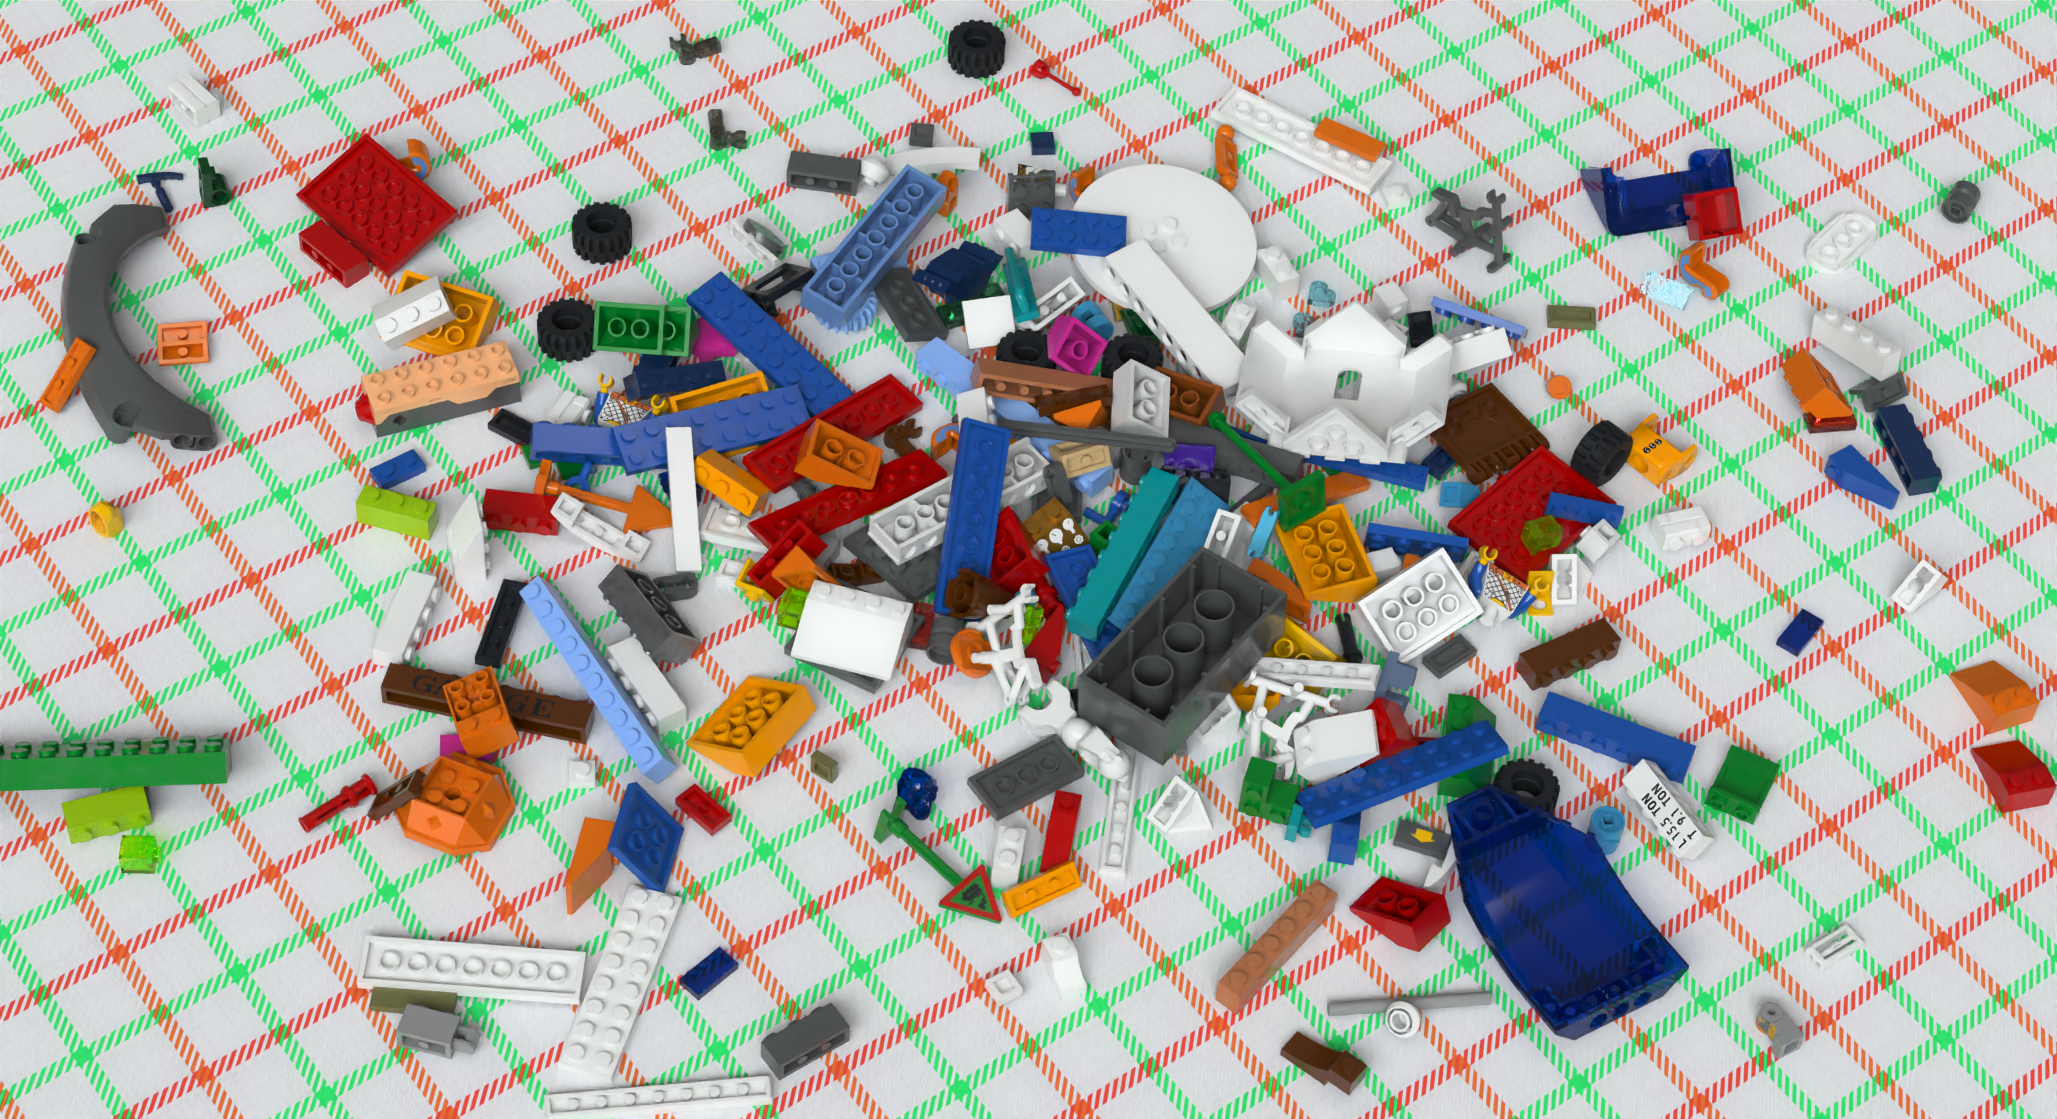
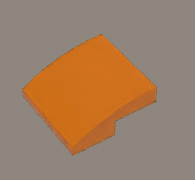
M207 321L157 324L159 367L209 363Z

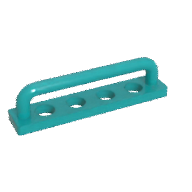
M1010 246L1006 247L1005 256L1007 263H1004L1002 266L1014 316L1019 324L1037 318L1040 314L1025 257L1017 259L1014 249Z

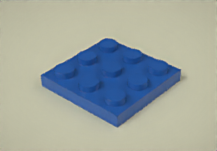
M637 782L629 783L607 850L648 889L665 893L684 828Z

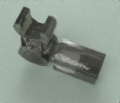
M683 33L680 34L679 41L669 37L670 47L676 51L679 62L683 65L693 64L696 58L702 59L721 53V44L716 36L696 42L694 46L687 42L686 35Z
M711 109L708 112L709 146L717 151L730 148V146H734L737 149H746V131L738 130L734 133L725 131L723 111L721 109Z

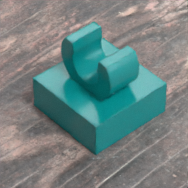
M1293 805L1284 840L1295 842L1297 832L1301 837L1310 838L1312 829L1306 828L1304 825L1313 826L1305 815L1302 816L1303 807L1300 805Z

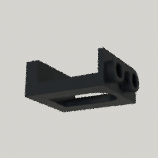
M784 263L741 290L769 316L777 317L779 314L774 301L792 290L802 292L804 286L815 274L811 268ZM782 276L783 281L778 285L765 291H757Z

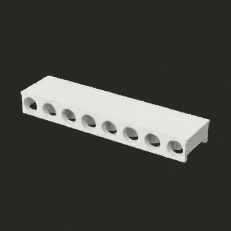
M1142 238L1106 256L1102 271L1104 276L1191 377L1222 386L1224 397L1236 392L1245 355L1148 243ZM1111 268L1115 273V277L1112 275L1110 271ZM1124 283L1128 287L1129 293L1125 290ZM1139 301L1142 303L1144 310L1139 306ZM1152 316L1156 319L1158 327L1154 324ZM1167 335L1171 337L1172 343L1168 340ZM1181 350L1185 353L1187 360L1182 356ZM1197 368L1201 373V377L1196 372Z
M1028 437L1009 445L999 513L1010 505L1012 507L1047 488L1043 476V468L1050 463L1030 444ZM953 474L870 516L868 535L898 566L943 543Z

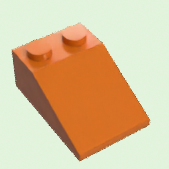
M817 418L804 434L794 472L815 482L872 490L883 450Z
M1994 660L1951 673L1949 676L1988 735L2032 721L2040 703L2025 681Z
M589 817L584 818L566 880L567 914L573 915L607 881L613 873L614 866L620 864V861L607 850L615 822Z

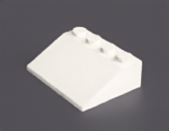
M1443 547L1434 549L1353 602L1387 653L1389 654L1390 650L1400 653L1399 661L1402 663L1408 662L1484 612Z
M814 580L805 602L791 657L890 681L913 624V604Z

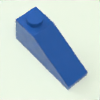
M1852 445L1829 456L1824 472L1840 488L1892 510L1895 508L1900 492Z
M1361 812L1332 823L1327 861L1354 865L1358 847Z

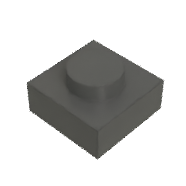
M911 123L909 146L932 147L934 124Z

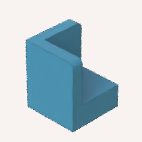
M1442 482L1439 506L1464 509L1479 496V486L1464 482Z

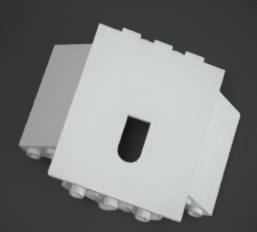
M1357 299L1329 318L1325 319L1322 316L1307 326L1304 338L1290 337L1267 317L1250 330L1234 405L1269 434L1267 445L1304 455V458H1310V455L1325 456V460L1345 461V458L1359 459L1360 463L1380 465V462L1405 464L1408 447L1445 424L1457 347L1439 333L1417 348H1408V337L1392 323L1385 325ZM1352 370L1360 373L1362 376L1358 401L1334 398L1337 379L1340 373Z

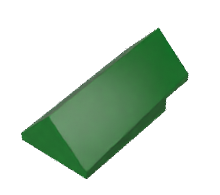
M595 301L593 350L690 357L700 333L693 308Z

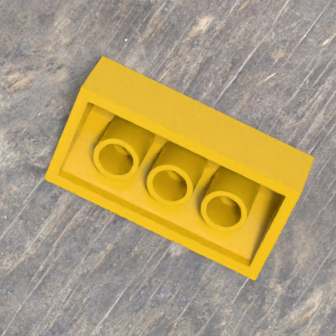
M1287 614L1285 616L1284 634L1263 656L1347 662L1346 659ZM1304 686L1303 690L1317 694L1325 687Z

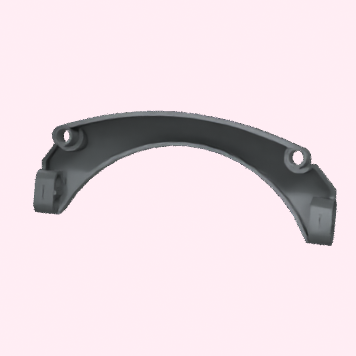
M140 204L113 205L91 224L89 234L80 233L75 237L62 283L61 324L66 353L76 337L97 349L78 380V386L106 437L113 443H125L130 432L134 431L159 440H170L171 446L175 449L212 450L218 443L212 418L205 412L169 392L137 363L121 341L110 313L108 299L109 283L115 268L134 248L150 239L163 236L169 232L165 210L158 206Z

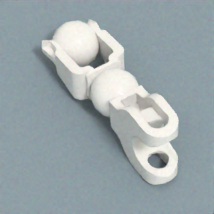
M1052 679L1045 685L1048 697L1052 701L1048 707L1043 710H1035L1025 705L1017 712L1022 725L1034 736L1048 738L1056 734L1068 748L1075 751L1078 750L1083 761L1090 767L1098 770L1105 778L1126 782L1129 779L1130 756L1124 749L1115 747L1097 726L1093 727L1088 720L1081 717L1078 718L1069 690L1056 680Z

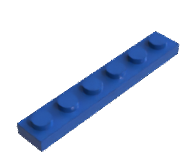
M1310 455V458H1304L1306 463L1424 492L1430 467L1410 462L1405 464L1380 462V465L1360 463L1359 459L1345 458V461L1325 460V456Z

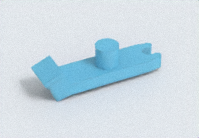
M1268 506L1264 510L1246 554L1252 559L1256 557L1262 561L1266 555L1264 551L1272 533L1275 531V525L1280 514L1279 510L1271 514L1272 506Z

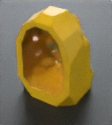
M109 501L95 502L89 509L88 517L91 526L96 533L104 538H114L123 530V518L118 506L112 505Z

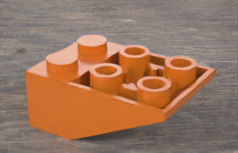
M492 666L442 686L461 744L469 757L477 759L520 741L514 720Z

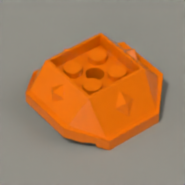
M456 751L448 755H440L433 762L420 767L419 770L426 774L422 783L424 788L421 794L416 799L412 798L407 801L402 808L397 807L394 809L395 817L404 836L452 856L469 854L476 851H491L515 812V804L503 769Z

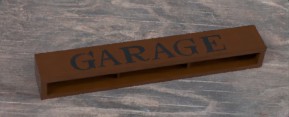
M390 662L381 685L382 703L452 717L442 686L463 677ZM500 685L517 731L586 745L595 720L594 704L565 699L557 695L541 694L533 690H522L508 685Z

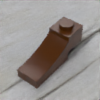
M1298 1031L1284 1045L1280 1053L1281 1056L1324 1086L1330 1082L1347 1095H1350L1365 1078L1368 1066L1346 1050L1339 1052L1327 1048Z

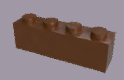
M1602 618L1520 653L1516 670L1532 691L1541 687L1545 688L1559 679L1571 677L1580 670L1590 669L1601 661L1613 659L1618 653L1621 638L1606 619Z

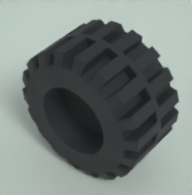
M969 20V22L964 21L960 25H956L949 34L948 63L951 64V68L957 70L956 73L959 75L963 74L967 78L974 77V79H979V77L988 78L989 75L997 74V71H1000L1004 64L1006 38H1004L1003 31H1000L998 26H993V23H986L984 20Z
M594 202V205H585V209L580 208L577 214H574L572 221V242L575 253L581 256V259L584 261L590 260L592 264L600 263V265H605L608 262L612 264L615 263V260H622L624 255H628L632 248V221L630 215L626 214L624 208L619 209V205H610V202H604V204Z
M560 298L559 301L553 300L549 302V306L545 305L542 308V311L538 313L537 334L538 345L541 347L543 354L547 353V357L550 359L556 358L558 362L565 360L566 363H572V360L581 361L582 357L587 358L591 355V352L595 351L593 350L595 310H592L590 304L585 305V301H575V298H569V300Z
M1021 329L1015 330V333H1007L1006 337H1002L997 345L996 360L1056 370V363L1048 358L1047 335H1041L1040 331L1036 330L1033 332L1031 329L1021 331Z
M1125 333L1122 337L1119 335L1115 336L1114 340L1108 341L1103 351L1101 377L1113 379V373L1130 359L1154 370L1156 366L1163 367L1164 356L1160 346H1156V341L1149 340V337L1145 335L1143 337L1139 336L1138 333L1133 335Z
M1603 420L1593 426L1581 439L1573 453L1570 467L1594 486H1602L1610 481L1627 461L1632 449L1633 438L1609 420Z
M1520 758L1517 762L1513 760L1508 761L1507 766L1503 764L1494 778L1490 794V807L1494 808V815L1496 817L1500 816L1502 823L1505 824L1507 822L1510 824L1509 827L1514 829L1517 826L1520 827V830H1526L1527 827L1534 830L1537 829L1538 825L1544 826L1547 820L1550 821L1559 797L1560 785H1558L1559 780L1557 776H1552L1553 771L1550 768H1544L1545 764L1541 762L1539 764L1534 763L1535 760L1533 759L1524 761L1523 758ZM1516 791H1524L1534 797H1523L1517 794Z

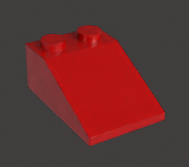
M1009 505L998 515L989 578L992 582L1014 595L1020 591L1023 584H1033L1050 571V568L1042 551L1013 508Z
M2019 740L1971 749L1970 752L2001 813L2048 805L2057 785L2047 766Z
M1383 876L1349 907L1352 913L1396 945L1416 952H1420L1451 922L1445 895Z

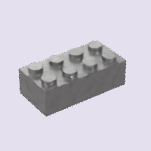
M617 564L598 585V588L604 594L603 599L616 609L617 617L630 627V634L643 644V650L649 657L653 659L660 658L667 663L673 662L682 665L701 644L698 637L648 574Z

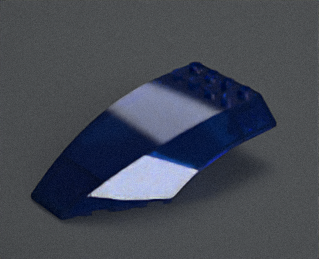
M1489 784L1446 804L1463 902L1492 955L1520 994L1555 1035L1571 1040H1576L1663 997L1689 969V965L1652 924L1631 897L1596 840V834L1590 831L1586 834L1572 827L1571 822L1559 819L1554 814L1536 805L1532 808L1518 801L1519 797L1507 794L1500 788Z

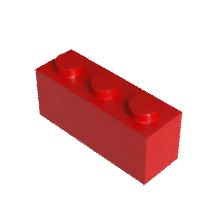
M320 219L298 233L300 250L346 289L369 275V259L363 251L357 250L347 238L344 239L333 226L327 225L323 220Z
M486 488L482 504L483 517L481 518L486 522L487 528L491 530L558 536L560 522L550 511L559 496Z
M800 518L746 573L774 601L787 588L772 577V571L797 545L816 559L828 547Z

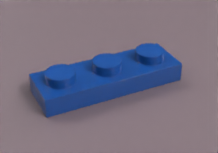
M1550 492L1545 505L1544 515L1593 525L1604 519L1614 529H1618L1624 513V506Z

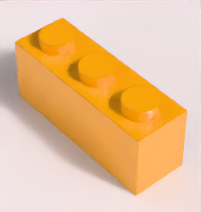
M712 448L697 456L694 462L695 482L744 515L750 517L763 508L771 490L760 480Z

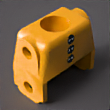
M1653 413L1629 433L1633 438V445L1626 463L1650 482L1658 485L1679 476L1690 468L1696 459L1698 447L1692 444L1681 453L1675 446L1654 432L1659 417Z

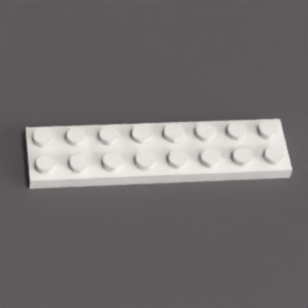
M1236 85L1211 111V118L1223 124H1228L1233 129L1367 195L1375 189L1392 168L1393 162L1381 156L1374 163L1314 137V130L1318 125Z
M630 884L559 1059L558 1069L612 1083L682 907L681 897Z
M365 935L357 977V988L373 989V986L415 989L457 993V996L580 1005L586 952Z

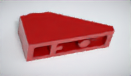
M1062 604L1058 605L1024 650L1025 658L1036 659L1042 682L1047 684L1052 676L1056 677L1062 667L1060 662L1064 605Z
M1056 790L1040 865V873L1070 860L1080 816L1081 794Z

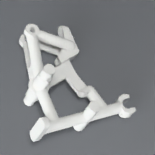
M1023 584L1020 588L1021 593L1006 604L988 605L987 613L989 616L980 622H969L965 625V628H973L981 633H987L992 651L972 653L971 661L972 663L992 665L1005 695L1004 703L1007 706H1013L1016 698L1019 705H1027L1029 703L1030 690H1037L1042 685L1037 661L1035 658H1025L1022 645V629L1025 626L1024 614L1026 612L1024 603H1036L1039 600L1038 596H1031V590L1036 587L1035 584ZM1007 615H1013L1014 624L1010 626L1013 648L1003 650L995 623Z
M1251 669L1245 676L1242 686L1248 687L1251 684L1258 686L1253 708L1247 713L1242 727L1244 731L1248 732L1247 761L1244 774H1246L1251 756L1260 758L1261 732L1276 740L1273 749L1277 753V755L1265 758L1264 760L1277 763L1276 768L1282 766V781L1285 782L1291 777L1296 760L1295 749L1287 745L1294 727L1298 722L1302 723L1307 719L1314 705L1323 707L1327 715L1335 716L1338 710L1331 708L1329 702L1339 703L1341 697L1332 694L1326 698L1304 691V686L1300 682L1289 686L1257 676V671ZM1268 690L1283 694L1284 700L1287 703H1291L1294 699L1304 701L1299 712H1293L1286 719L1282 728L1265 718L1267 709L1264 707Z

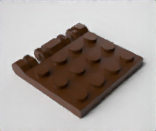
M1492 382L1449 402L1445 424L1429 434L1466 472L1467 479L1473 485L1485 482L1493 477V473L1498 475L1515 467L1540 445L1548 450L1550 449V443L1547 438Z

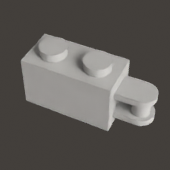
M412 1004L406 1005L396 1030L399 1047L452 1059L454 1051L473 1054L476 1049L475 1041H478L481 1036L479 1031L462 1026L461 1016H457L449 1011L441 1012L429 1009L424 1005Z

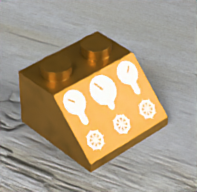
M1055 497L1023 522V525L1043 555L1089 544V539L1072 514Z

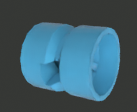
M1094 301L1083 302L1071 314V316L1077 318L1106 341L1114 332L1113 324Z
M1602 806L1594 810L1585 836L1587 847L1598 855L1614 853L1619 846L1625 827L1624 815L1618 809L1610 806Z

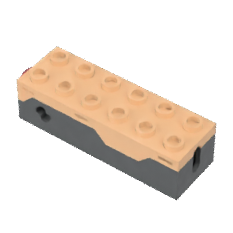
M504 340L361 376L362 394L355 402V410L360 421L372 424L376 436L379 438L521 402L520 375Z

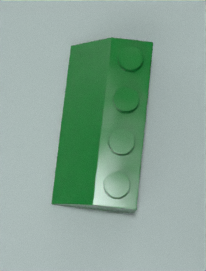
M1449 693L1444 711L1442 736L1486 719L1495 729L1496 715L1475 697ZM1493 760L1438 781L1437 795L1489 802Z

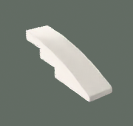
M956 146L909 150L887 155L886 166L889 168L890 176H897L907 164L931 178L932 173L940 174L943 170L951 171L954 174L956 169L979 171L981 148Z

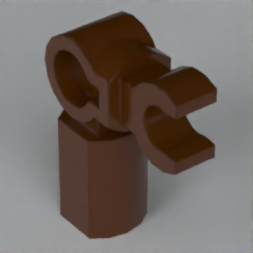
M914 418L907 420L905 425H890L885 429L884 444L886 447L894 449L900 457L917 450L909 442L908 438H919L922 435L923 428H914L916 421Z

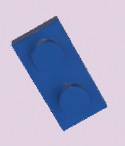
M412 449L369 469L370 477L379 488L388 490L426 472V464L416 451Z

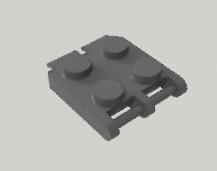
M1050 170V173L1039 174L1029 172V174L1025 175L1008 173L1007 213L1018 208L1029 219L1032 207L1054 209L1055 170ZM1036 178H1049L1043 180H1035ZM1028 179V181H1015V182H1014V180Z

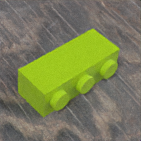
M366 484L356 501L358 523L430 541L439 523L436 502Z
M143 786L124 787L61 803L71 844L87 842L90 839L106 835H115L118 832L130 829H140L152 824L150 809Z

